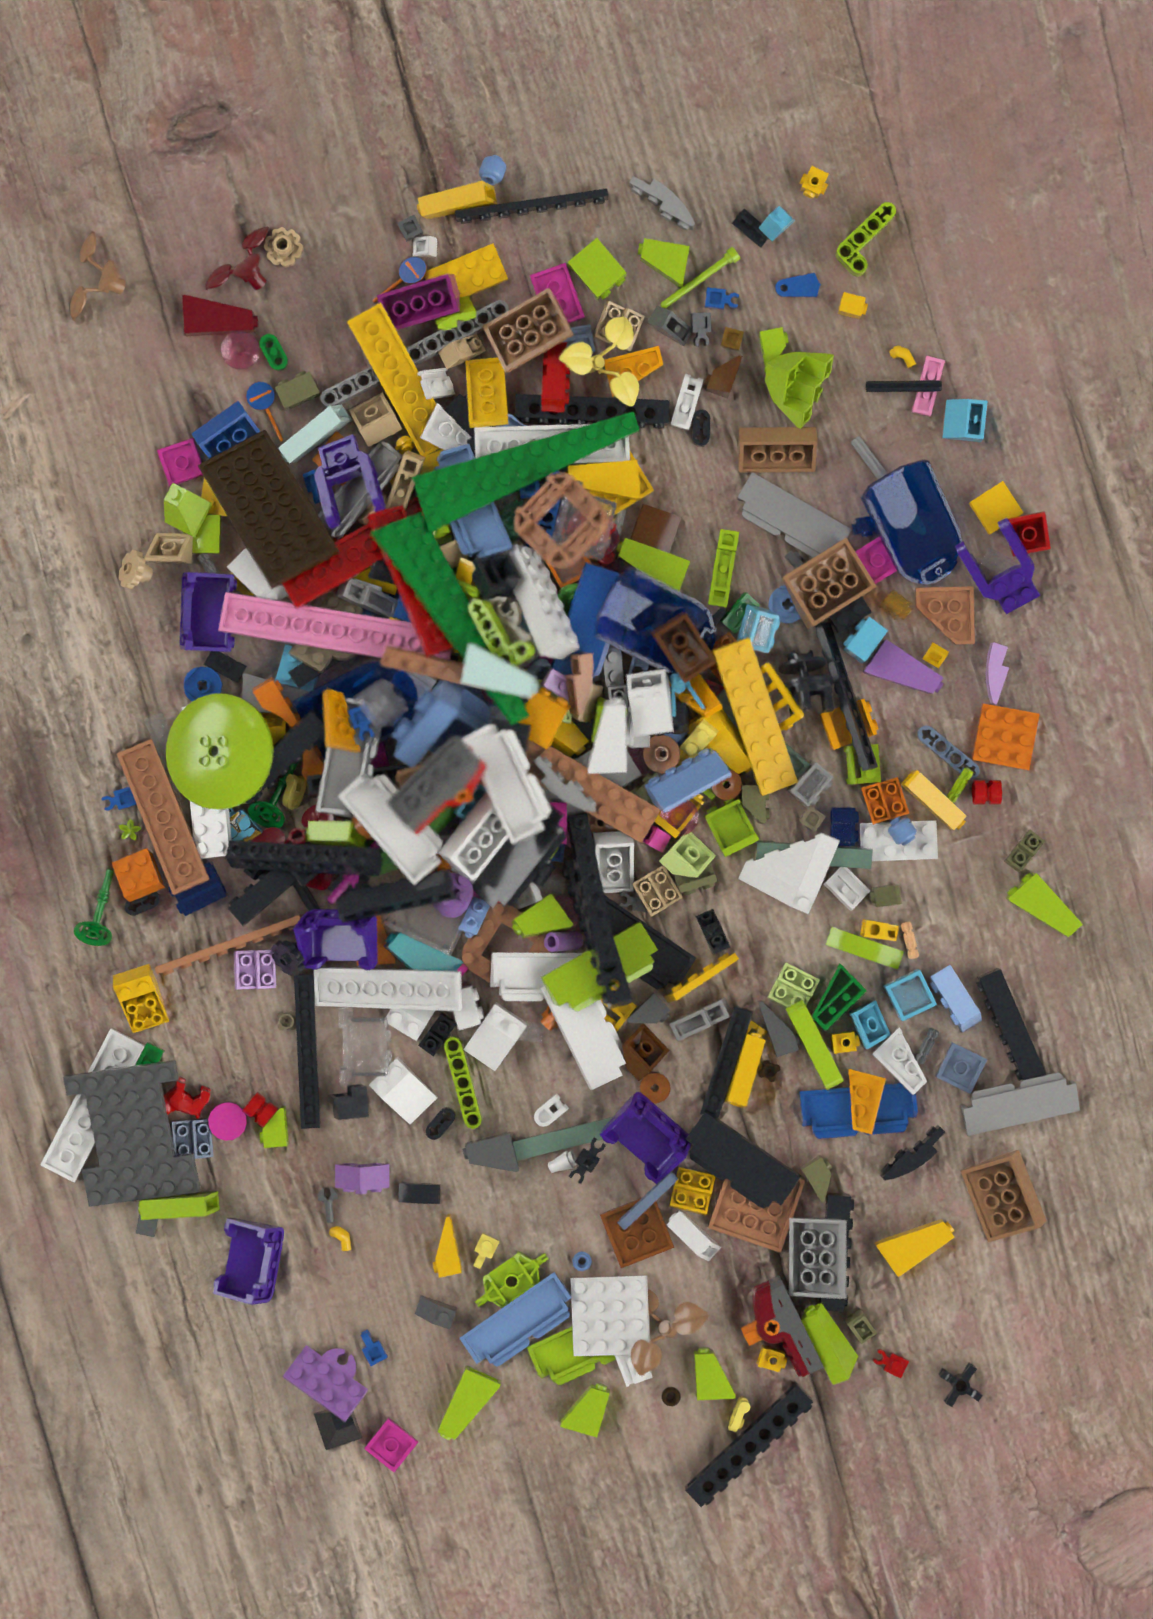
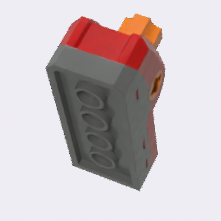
M451 737L386 802L402 823L417 835L447 806H458L464 802L469 804L474 799V789L480 782L487 764L477 757L473 752L474 749L460 737Z

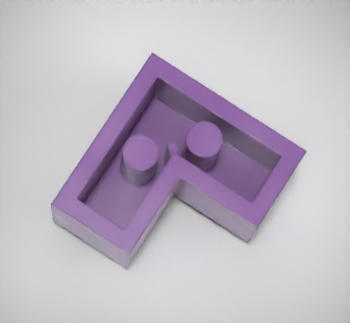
M335 1164V1188H342L343 1192H354L355 1190L356 1194H366L367 1190H370V1192H381L382 1188H389V1164Z

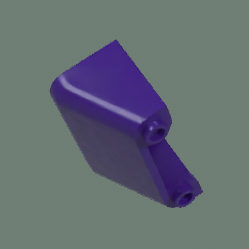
M183 573L179 639L181 650L231 652V648H234V636H231V633L219 631L225 593H233V590L237 588V579H234L233 574Z
M314 909L306 912L293 928L298 950L304 958L302 963L305 965V968L317 970L326 961H358L359 968L371 970L378 963L376 916L342 923L337 909Z
M640 1092L633 1094L600 1132V1136L606 1143L615 1144L619 1141L645 1164V1176L656 1185L686 1159L691 1143L686 1140L689 1134Z
M227 1218L224 1231L226 1236L232 1237L225 1274L215 1279L213 1294L250 1305L268 1303L274 1294L284 1239V1229L269 1224Z

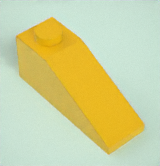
M451 1214L446 1216L435 1262H433L434 1272L438 1273L439 1278L462 1273Z

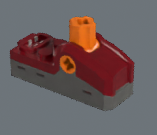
M777 1275L754 1286L753 1310L755 1320L740 1327L748 1345L751 1346L761 1340L772 1344L782 1342L798 1377H805L823 1368L822 1362L780 1276Z

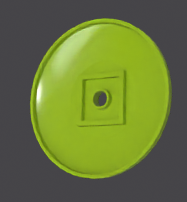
M210 694L188 704L173 722L166 743L167 767L175 786L188 800L208 809L234 808L251 799L265 783L273 760L272 736L265 719L248 701L229 694ZM214 746H217L219 752L218 755L214 757L212 755V748Z

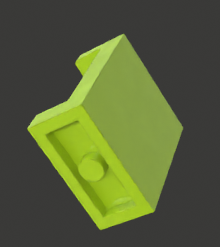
M598 238L594 239L567 262L571 271L577 274L594 294L597 301L600 298L604 300L611 294L610 290L615 285L619 287L626 281L627 272Z
M734 798L724 801V806L720 808L714 806L706 810L707 814L704 815L724 857L759 841L740 800H735Z

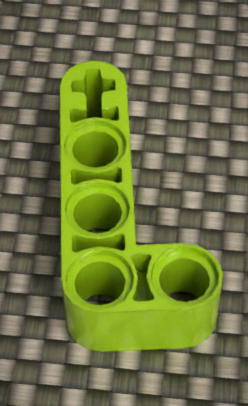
M890 202L881 204L838 246L835 254L836 258L851 275L859 277L866 271L868 266L867 260L859 251L892 221L896 214L894 204ZM889 210V215L886 214L881 220L880 217L883 212ZM874 222L878 228L871 230L868 227V223ZM854 236H862L864 242L856 243ZM843 248L848 249L850 255L844 257L840 254V250ZM859 262L863 265V269L858 271L854 269L853 264Z
M473 600L470 603L469 612L491 653L504 660L506 655H508L510 663L518 666L534 655L535 647L533 643L519 641L512 644L492 604L488 600ZM488 621L492 623L491 630L487 627ZM497 638L501 640L500 647L496 644ZM523 645L526 647V653L524 655L521 653V647Z

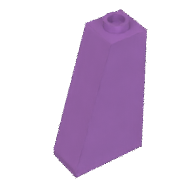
M887 639L883 641L863 671L867 675L927 694H933L934 691L938 693L944 684L941 682L943 680L942 676Z

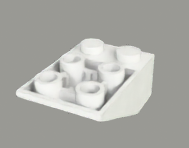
M665 669L627 675L628 696L635 737L672 732L670 683Z

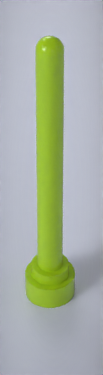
M733 247L727 249L722 259L662 301L661 307L667 308L726 264L739 261L741 259L739 254Z

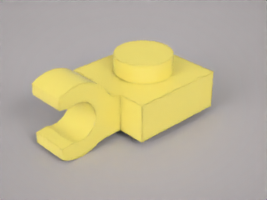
M482 1233L474 1249L479 1254L473 1266L480 1269L486 1257L492 1259L500 1241Z

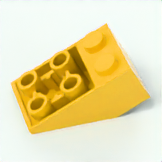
M150 964L113 975V988L133 1033L169 1022L166 1008Z

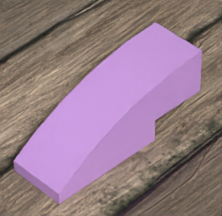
M994 642L990 643L987 655L986 685L990 704L996 705L1009 668L1002 666L1008 647Z

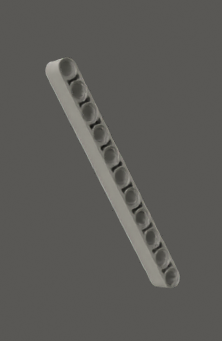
M502 300L495 301L476 311V318H471L469 321L459 320L457 321V327L450 330H440L407 347L409 355L414 350L420 352L418 359H412L415 366L438 355V352L451 342L484 331L483 325L501 316L495 313V309L498 306L504 307L506 309L505 313L509 311L507 303ZM481 315H486L489 319L488 322L481 324L478 322V318ZM464 324H469L472 327L467 333L461 331V327ZM447 333L454 334V339L450 342L444 340V336ZM429 342H436L437 348L429 350L427 345ZM371 366L323 391L321 402L326 408L333 405H342L381 383ZM362 377L369 378V383L366 386L359 384V380ZM345 386L352 387V392L348 395L342 393V389ZM328 395L335 396V400L331 404L325 402V398Z

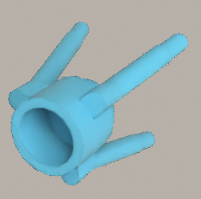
M677 673L669 677L673 717L676 716L675 692L679 694L686 687L701 709L705 708L692 688L690 681L684 683Z

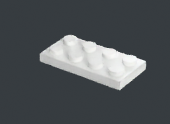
M936 820L911 821L917 830L916 838L904 846L896 844L888 833L889 827L892 826L890 822L874 825L872 823H859L860 848L873 849L872 861L938 859Z

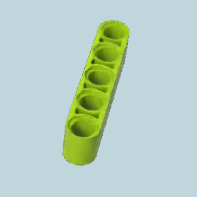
M803 1000L785 1008L825 1088L828 1090L844 1082Z
M450 1036L445 1041L444 1048L464 1123L468 1128L475 1129L481 1124L482 1115L465 1051L463 1050L461 1039L457 1036ZM451 1040L457 1041L459 1044L458 1049L451 1050L448 1047V1042ZM461 1059L464 1065L462 1068H455L453 1061ZM465 1077L468 1079L469 1084L466 1087H461L458 1084L459 1078ZM471 1096L474 1102L472 1105H465L463 1098ZM469 1115H476L479 1121L476 1124H471L468 1121Z

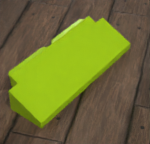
M637 922L613 936L628 983L652 970L654 960L650 955L658 951L641 922ZM590 950L541 977L555 1005L561 1006L567 1002L569 1008L578 1012L602 999L601 994L603 990L602 986L599 987L596 981V975L598 974L596 968H592ZM612 967L604 969L606 972L613 971ZM610 983V984H608V986H609L610 989H611V986H613V985H615L616 987H618L615 983Z
M573 1326L527 1347L538 1375L542 1379L550 1375L552 1381L557 1385H563L593 1371L595 1363L599 1361L602 1365H606L616 1360L615 1355L574 1356Z

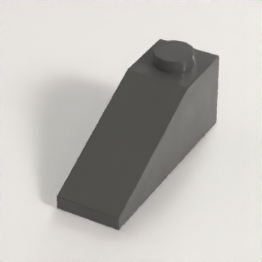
M761 1000L757 1001L775 1055L780 1057L799 1050L798 1045L801 1043L798 1034H793V1031Z

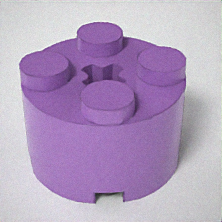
M451 873L456 899L432 905L435 910L437 909L441 912V915L455 918L462 915L468 909L473 897V887L469 879L458 873Z

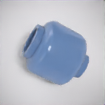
M497 155L485 157L479 169L481 180L490 185L500 183L506 171V164Z
M898 816L890 822L892 826L889 827L888 833L896 844L904 846L916 838L917 830L909 818L901 819Z

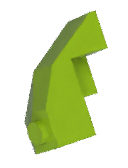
M791 352L775 356L765 366V382L772 401L797 428L801 429L811 418L813 402H818L823 388L820 386L826 378H829L831 373L833 354Z

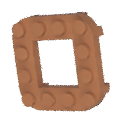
M560 473L548 476L546 484L522 508H517L514 528L546 562L553 567L565 569L574 564L605 532L610 519L605 508L574 477L568 473ZM564 495L587 520L560 547L537 522Z
M502 903L497 904L494 908H489L477 935L468 939L462 951V961L471 972L490 983L491 960L484 957L482 953L500 924L503 923L512 929L513 924L511 922L523 912L507 904L504 906ZM547 934L526 937L534 942L528 953H551L544 945V938Z

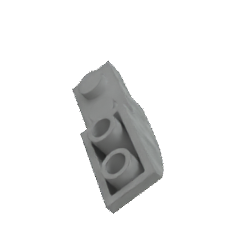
M634 176L632 177L629 187L632 188L631 191L639 196L641 194L647 196L648 201L655 205L661 204L659 213H661V217L664 219L676 221L677 225L684 230H693L695 223L691 214L670 189L655 179L649 185Z
M609 647L600 673L603 696L606 700L613 697L625 700L626 708L628 707L627 686L624 685L621 650Z
M539 756L534 760L546 775L541 782L556 796L580 809L590 812L597 810L594 807L597 803L590 795L586 798L582 793L584 788L578 781L573 783L571 780L565 785L563 783L565 778L559 771L554 773L550 768L552 763L546 757L542 759Z

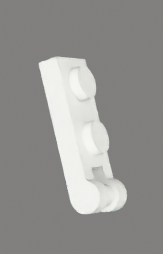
M685 374L671 426L689 431L704 379L699 377L695 379L691 375ZM688 384L695 386V390H688Z

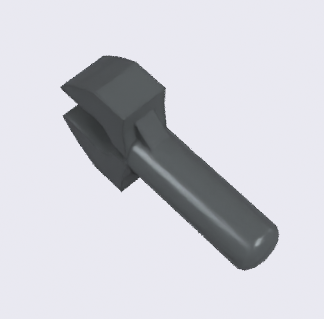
M330 1186L331 1196L329 1199L324 1195V1187L318 1193V1201L325 1203L327 1223L334 1222L332 1202L334 1199H338V1193L332 1186Z

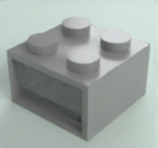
M811 762L810 766L797 779L798 783L791 785L787 791L804 806H813L820 799V796H818L822 790L826 791L833 784L831 781L833 776L817 762Z

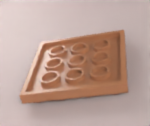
M726 1178L719 1192L708 1228L781 1253L789 1230V1218H792L795 1213L805 1179H799L782 1206L773 1201L769 1207L760 1208L730 1186L731 1181Z

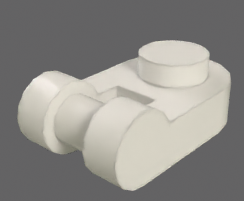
M556 1093L535 1111L534 1120L539 1126H548L566 1112L569 1107L560 1101V1096ZM553 1104L558 1109L554 1113L549 1108Z

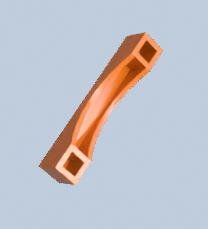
M271 677L253 687L252 691L261 707L280 716L291 728L301 719L298 712L294 714L291 709L293 704L288 696L284 697L281 691L284 689L279 680L275 681ZM317 745L310 751L305 750L302 753L301 772L306 780L307 776L323 774L325 763L320 757L323 754Z

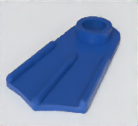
M815 273L779 280L775 290L781 297H817L821 284ZM782 285H785L787 287V291H781L780 287Z

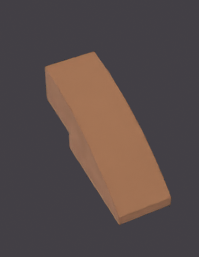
M587 652L570 655L572 674L565 675L569 705H571L570 713L572 714L583 713L591 690L593 654Z

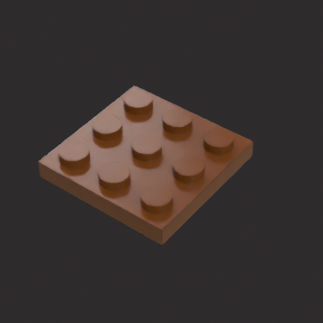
M641 1198L600 1214L620 1268L675 1248L657 1201L625 1230L617 1222Z

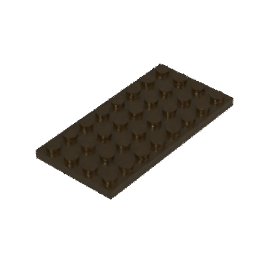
M266 430L198 465L199 470L270 589L283 584L339 553V549Z

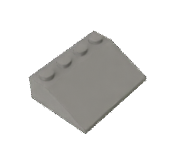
M817 1217L789 1218V1296L846 1299V1220Z

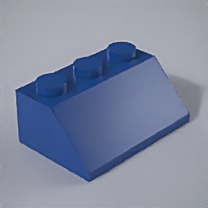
M237 401L191 434L210 459L261 431L241 403Z

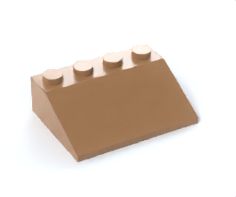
M550 288L483 325L506 374L574 335L556 296Z
M847 538L782 577L794 606L807 629H810L877 587Z
M1019 1150L999 1155L960 1171L988 1242L1038 1229L1046 1222L1045 1215Z

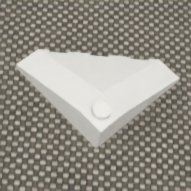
M819 833L812 840L804 842L803 839L790 844V848L780 852L777 849L764 854L765 857L754 861L752 858L745 862L738 879L790 907L809 914L840 840L827 834Z

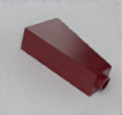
M182 295L184 334L187 337L256 333L255 327L259 325L258 316H255L252 310Z

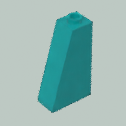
M400 932L391 933L386 938V944L383 946L410 970L457 971L463 964L460 959Z

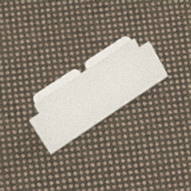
M492 724L462 738L463 741L474 749L473 752L476 756L487 764L481 779L511 843L515 844L545 830L541 821L548 818L551 808L536 777L529 775L527 772L530 765L514 731L502 730L499 732L496 725Z
M365 773L359 776L338 797L415 885L442 862L436 854L442 849L443 842L429 825L418 835L408 829L386 803L398 791L396 786L386 775H378L371 779Z
M492 953L490 987H499V996H502L504 1001H542L544 995L540 988L545 985L541 977L582 953Z
M541 987L540 989L589 1089L593 1090L623 1076L619 1069L620 1066L626 1064L622 1043L613 1024L606 1022L604 1019L606 1010L601 1000L577 1012L569 1008L567 1002L561 1006L555 1005L546 987Z

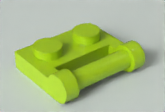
M871 744L878 767L867 771H862L860 767L861 778H856L854 752L856 749L853 746H844L847 758V785L881 782L878 744Z

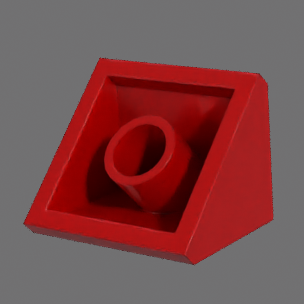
M1045 511L1008 518L1028 554L1051 549ZM1010 547L1012 556H1013V557L1016 556V555L1014 554L1013 550H1012L1011 547Z

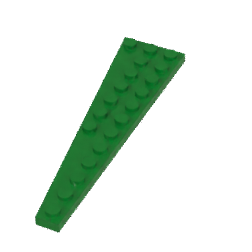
M634 412L412 477L429 534L638 432L639 427Z
M416 513L370 533L382 551L391 558L392 564L402 573L407 585H411L416 597L424 605L429 615L452 646L458 649L464 657L463 661L465 662L468 644H476L490 652L469 612L470 603L433 533L429 534L422 513ZM486 688L488 695L494 700L511 725L530 716L519 695Z

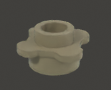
M294 1011L289 1013L279 1012L277 1014L279 1030H294L296 1028V1014Z

